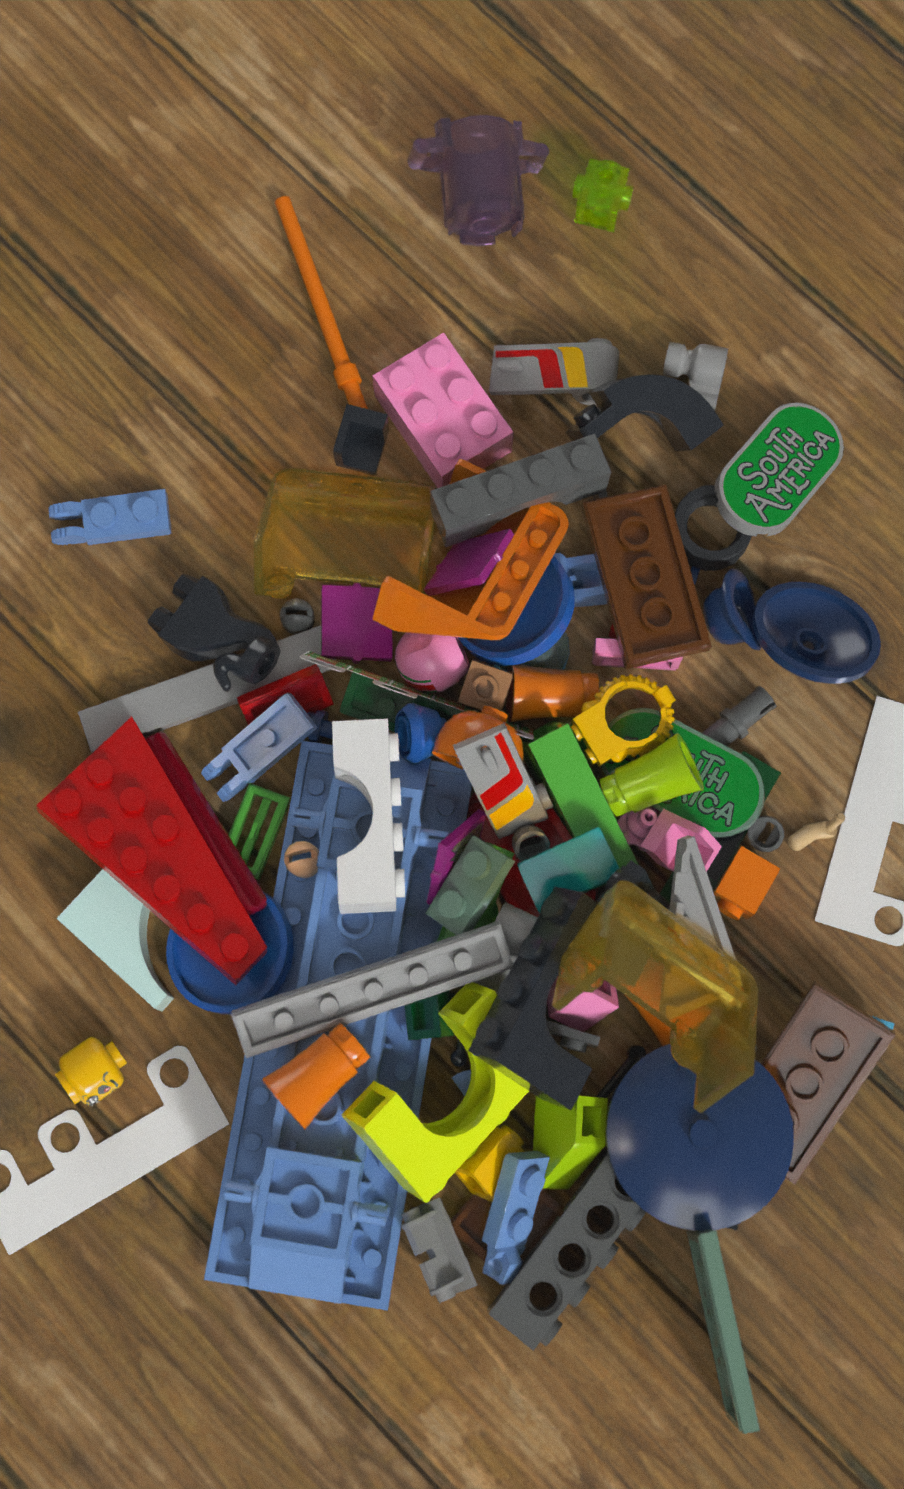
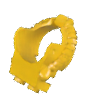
M623 674L620 675V678L614 677L611 682H605L606 685L604 687L601 686L599 688L600 692L595 694V701L583 703L581 707L582 713L573 718V725L570 726L577 741L582 739L587 749L584 752L591 764L597 763L600 767L610 759L613 762L620 763L627 755H631V757L644 755L665 742L666 737H670L671 734L669 732L674 727L672 722L675 721L672 715L675 712L671 706L676 699L667 685L659 687L658 683L655 680L653 682L650 681L649 677L642 678V675L639 674L637 676H633V674L625 676ZM636 689L653 695L660 706L659 726L651 736L639 741H626L616 736L608 728L605 719V707L615 694L623 690Z

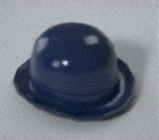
M731 568L724 575L722 586L712 591L703 603V617L708 632L717 642L725 645L745 642L751 649L760 651L761 645L755 636L752 624L756 602L749 581L742 571Z

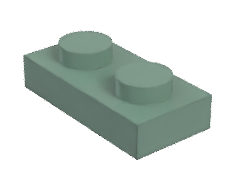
M473 835L425 914L455 935L473 930L515 861L484 840Z

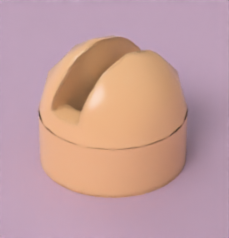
M296 841L291 844L284 855V863L287 870L299 878L314 876L318 871L319 849L307 841ZM311 852L312 858L292 862L293 856Z

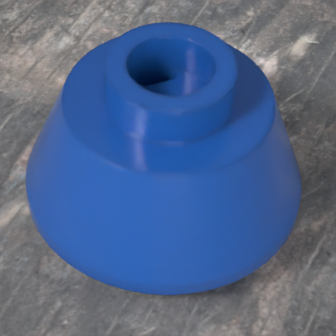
M414 703L406 704L397 713L395 720V734L398 733L400 755L413 764L433 756L434 742L444 723L447 722L445 718H440L439 713L434 709Z

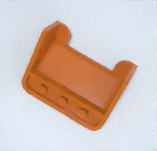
M459 459L454 467L450 484L486 472V470L464 459ZM546 502L515 512L492 526L483 535L511 529L514 536L502 554L503 559L497 562L484 584L428 596L390 576H386L381 584L372 620L397 632L484 640H500L507 637L567 532L569 522L566 514L559 507Z

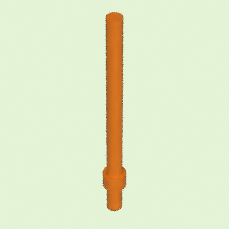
M281 196L275 200V206L334 363L335 370L333 375L338 389L344 391L349 405L368 409L359 386L362 379L356 364L350 362L289 196Z

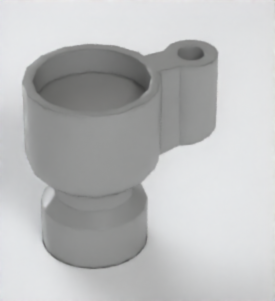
M669 342L663 375L679 377L682 374L687 375L690 380V387L700 393L715 410L728 348L700 344L695 349L689 350L684 344Z

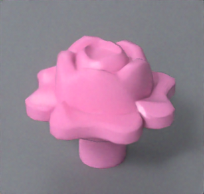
M650 806L637 813L632 811L620 816L617 823L628 845H635L644 851L641 844L659 817L660 811Z

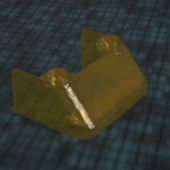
M619 881L604 894L563 954L552 1006L561 1011L581 993L594 992L606 980L671 1028L670 1045L672 1056L679 1065L690 1069L696 1074L694 1109L702 1113L754 1075L758 1009L757 984L744 966L639 887L629 881Z

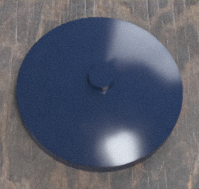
M693 1039L673 1042L659 1047L639 1059L626 1072L610 1100L605 1122V1141L608 1158L619 1184L642 1210L666 1224L687 1230L705 1231L710 1229L719 1230L739 1224L751 1218L770 1202L781 1187L789 1170L794 1146V1131L786 1098L773 1076L764 1066L744 1051L731 1045L712 1040Z

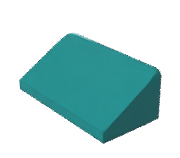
M599 827L517 864L539 913L554 886L586 893L606 884L611 875L619 869L609 844Z

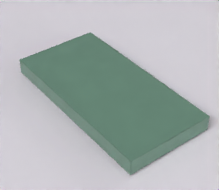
M714 1229L705 1231L688 1230L686 1231L726 1417L743 1434L760 1431L717 1231Z

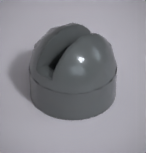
M294 598L288 600L282 606L280 620L286 631L291 634H298L313 627L315 614L312 606L307 601ZM288 611H307V616L297 614L286 615Z
M767 815L760 816L749 828L748 838L755 849L761 852H771L782 844L784 829L778 819ZM767 822H770L775 826L765 843H762L757 839L763 832Z
M532 824L523 825L512 836V849L517 858L522 862L550 849V841L541 828Z

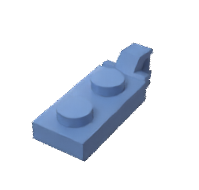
M540 1151L507 1153L504 1157L482 1241L487 1244V1256L482 1272L501 1285L511 1283L522 1265L520 1255L525 1250L524 1245H526L528 1235L533 1227V1216L539 1194L545 1183V1173L550 1158Z

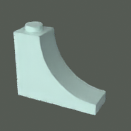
M102 869L57 919L154 1009L163 1011L174 997L159 980L150 960L147 945V924L150 910Z

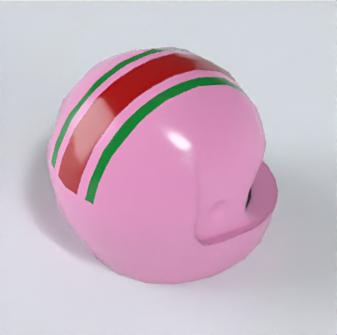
M405 633L396 647L395 662L399 675L406 684L420 692H443L454 686L466 675L470 667L463 645L457 637Z

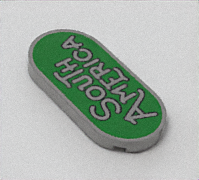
M788 403L775 409L728 462L715 481L714 494L717 491L718 498L716 505L723 519L735 530L745 535L756 537L758 534H768L767 536H772L783 531L835 470L842 459L844 450L843 439L834 421L820 409L804 403Z

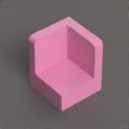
M665 809L662 810L641 844L644 851L658 865L673 872L677 839L687 835L695 836L706 872L722 846L706 828Z
M581 961L570 964L557 976L549 991L547 998L549 1017L570 1028L583 1032L619 1008L616 982L604 979Z

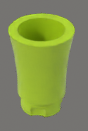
M676 733L658 747L637 759L615 768L614 773L600 779L602 791L616 817L632 811L637 813L672 798L704 790L697 765L679 733Z

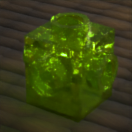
M590 159L586 173L577 174L572 198L578 199L575 223L614 232L620 210L628 212L634 190V186L627 185L630 168L620 166L611 160L599 161Z

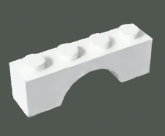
M388 719L332 721L335 778L357 788L366 797L373 812L370 829L362 842L350 852L337 857L338 905L340 914L396 911V898L405 897L404 869H395L394 852L403 851L402 823H393L392 806H401L400 778H391L390 762L399 761L398 733L389 734Z

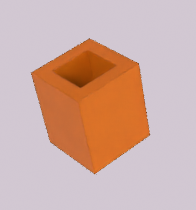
M741 846L735 852L713 891L716 902H718L719 911L734 920H739L741 916L747 920L755 915L781 868Z

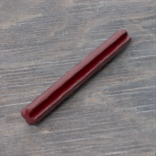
M157 732L146 738L148 745L248 915H253L267 906V897L166 733Z

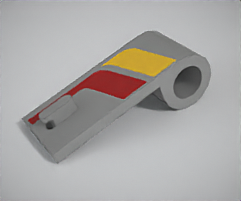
M593 338L583 343L494 346L489 393L491 395L571 393L577 402L589 406L592 404L596 405L589 392L602 384L617 379L620 353L615 346H612V342L603 338Z
M505 723L453 745L499 839L515 833L523 825H535L549 819L546 810L554 806L544 782L535 785L532 777H529Z

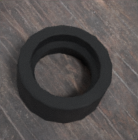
M705 485L690 491L678 503L675 512L688 564L699 567L704 571L722 570L735 564L745 553L752 537L737 531L734 541L727 548L716 551L701 548L690 539L687 533L689 516L702 506L717 507L718 498L717 491L714 494L715 485Z

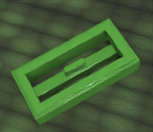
M249 783L229 832V837L236 847L256 796L262 797L261 805L241 852L246 865H248L272 802L278 803L253 868L248 866L254 878L260 881L291 799L290 797Z

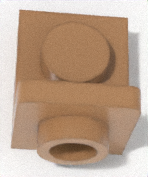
M475 657L471 661L458 702L482 710L483 706H489L502 711L513 674L493 667L492 664L483 662Z

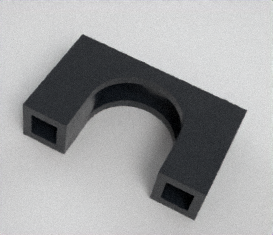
M554 886L552 892L544 901L531 932L523 941L520 953L509 974L501 983L498 995L488 1014L479 1025L476 1036L468 1051L540 1099L572 1110L592 1068L564 1050L552 1038L546 1021V1003L551 986L562 970L576 961H581L604 979L634 986L654 946L585 893Z

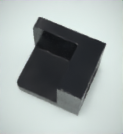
M347 404L333 449L336 466L375 475L389 433L388 414Z

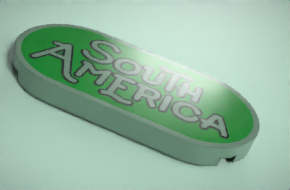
M650 708L631 709L615 717L608 724V728L616 736L626 741H639L656 732L660 722V711ZM675 719L672 722L674 727L669 732L671 734L669 738L676 733H679L697 765L704 790L678 796L651 807L660 812L665 809L706 828L714 838L733 836L749 829L760 816L765 801L763 780L758 769L744 755ZM627 755L620 763L613 762L610 759L601 765L604 774L608 776L615 772V768L637 759L640 755H636V757Z

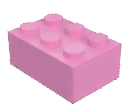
M444 333L372 375L375 397L437 488L450 484L454 467L459 459H464L484 469L512 452L513 431Z

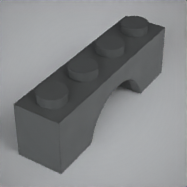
M592 434L434 489L430 494V510L446 548L487 533L496 523L522 509L546 502H561L568 505L605 492L611 470L596 434Z

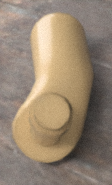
M839 812L833 816L831 821L815 822L803 826L788 838L789 847L794 851H800L814 840L834 837L837 834L836 827L845 821V815Z

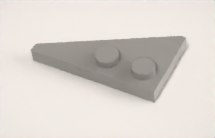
M689 835L677 839L658 1006L659 1016L665 1020H669L745 987L695 836Z

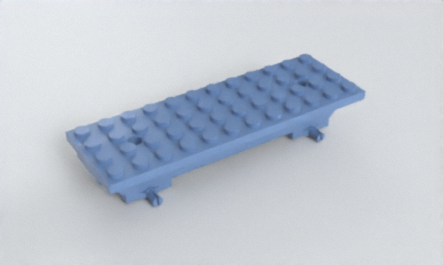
M309 741L301 742L273 899L284 910L293 932L294 951L287 977L272 997L437 942L443 925L425 914L430 906L426 904L432 879L430 875L434 869L439 843L467 819L472 785L464 768L461 770L448 763L432 761L430 758L413 764L400 754L399 761L390 762L391 778H400L401 806H392L393 823H402L403 851L394 852L395 869H404L405 897L396 898V911L340 914L338 905L337 857L350 852L362 842L370 829L373 812L368 800L357 788L335 778L333 745ZM296 841L310 842L319 849L318 871L312 877L299 878L290 873L285 866V852ZM311 852L293 856L292 862L312 858ZM404 1005L344 1025L363 1046L370 1058L356 1069L358 1073L329 1100L305 1130L284 1108L261 1079L284 1066L308 1048L322 1034L325 1033L328 1036L332 1030L249 1058L244 1056L204 1280L388 1311L403 1220L401 1214L404 1213L407 1191L402 1188L341 1114L373 1081H376L396 1092L419 1119L432 1038L408 1041Z

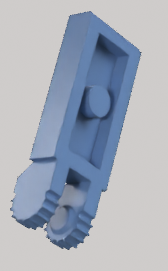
M165 489L81 500V503L68 501L48 507L49 518L60 521L83 518L84 528L71 526L59 528L51 532L52 543L57 545L86 542L88 545L172 534L168 496Z
M286 693L221 748L222 752L203 768L201 774L208 781L220 776L224 770L233 764L239 773L225 783L217 792L222 802L228 801L246 788L249 783L256 781L318 727L291 693Z

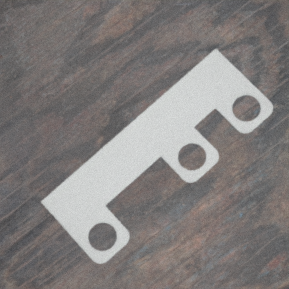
M877 696L844 812L845 821L841 824L815 921L886 944L901 946L904 944V901L873 891L892 821L904 825V704ZM885 906L896 908L903 917L902 928L892 935L880 932L874 921L876 912Z
M176 1046L153 1059L148 1064V1076L164 1105L98 1145L93 1140L81 1115L75 1110H67L43 1124L38 1130V1139L55 1170L29 1186L12 1155L6 1150H0V1163L5 1165L11 1173L9 1186L6 1190L0 1192V1239L9 1255L229 1125L223 1111L186 1047ZM173 1058L184 1061L189 1070L187 1081L177 1088L166 1086L160 1078L161 1066L167 1060ZM61 1123L73 1124L80 1134V1140L76 1148L66 1153L57 1151L51 1144V1133Z

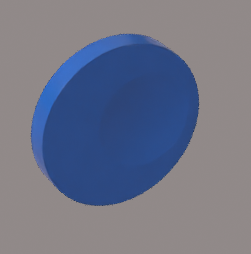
M553 556L519 619L507 637L500 640L457 638L473 656L492 665H518L539 657L561 638L571 621L575 605V593L569 575L561 563Z
M264 893L267 897V906L261 911L249 915L267 946V953L237 985L233 984L170 928L166 946L168 970L176 988L189 1002L207 1011L229 1015L232 1010L271 998L278 991L291 967L294 940L287 915L271 896Z

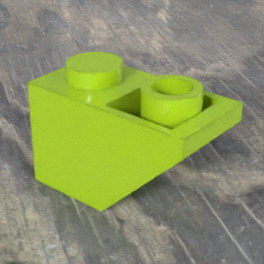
M536 1096L533 1151H540L550 1157L543 1188L569 1189L606 1145L605 1122L608 1098L578 1096L572 1110H568Z

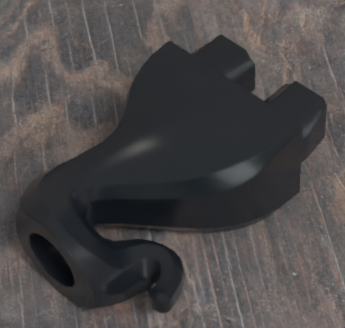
M182 574L172 590L174 596L182 601L176 612L172 613L161 606L156 608L148 619V624L158 634L159 638L172 652L189 661H205L217 658L213 665V672L225 692H228L231 688L228 672L233 673L245 682L257 684L272 672L280 656V647L271 631L258 622L236 615L224 591L205 576H202L199 580ZM242 649H246L242 656L233 653Z

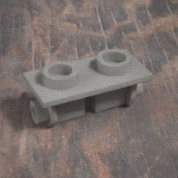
M440 1197L401 1214L405 1222L401 1227L406 1233L414 1255L416 1256L427 1251L429 1260L419 1264V1267L430 1290V1296L436 1295L438 1302L441 1303L456 1296V1293L477 1286L469 1262L464 1255L452 1227L450 1217L446 1213Z

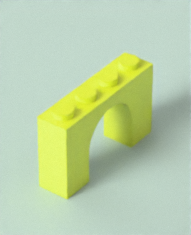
M475 982L466 984L438 1013L465 1047L471 1063V1078L468 1090L462 1102L451 1114L433 1123H421L396 1092L376 1081H373L341 1114L402 1188L425 1203L445 1187L447 1180L467 1159L477 1152L479 1145L498 1125L507 1119L510 1111L530 1092L468 1051L476 1036L479 1025L485 1019L497 996L494 990Z

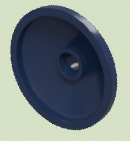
M810 582L779 584L767 590L760 597L754 609L752 617L753 630L761 647L780 667L802 679L826 684L851 682L866 675L872 669L880 654V635L871 617L855 601L832 588Z

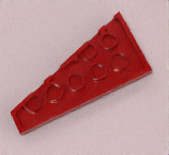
M132 716L36 805L40 815L233 984L237 985L267 953L265 942Z

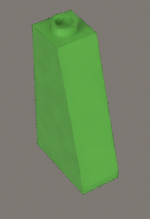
M550 721L533 730L534 739L521 736L524 752L523 759L536 783L544 782L554 806L552 808L571 837L575 838L599 827L609 844L619 869L623 865L626 866L630 860L638 865L569 724Z

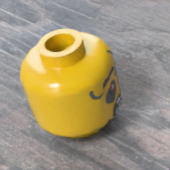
M90 1037L60 1057V1071L55 1075L74 1104L82 1101L87 1106H93L123 1085L124 1077L120 1068L127 1063L112 1041L104 1046L99 1039Z

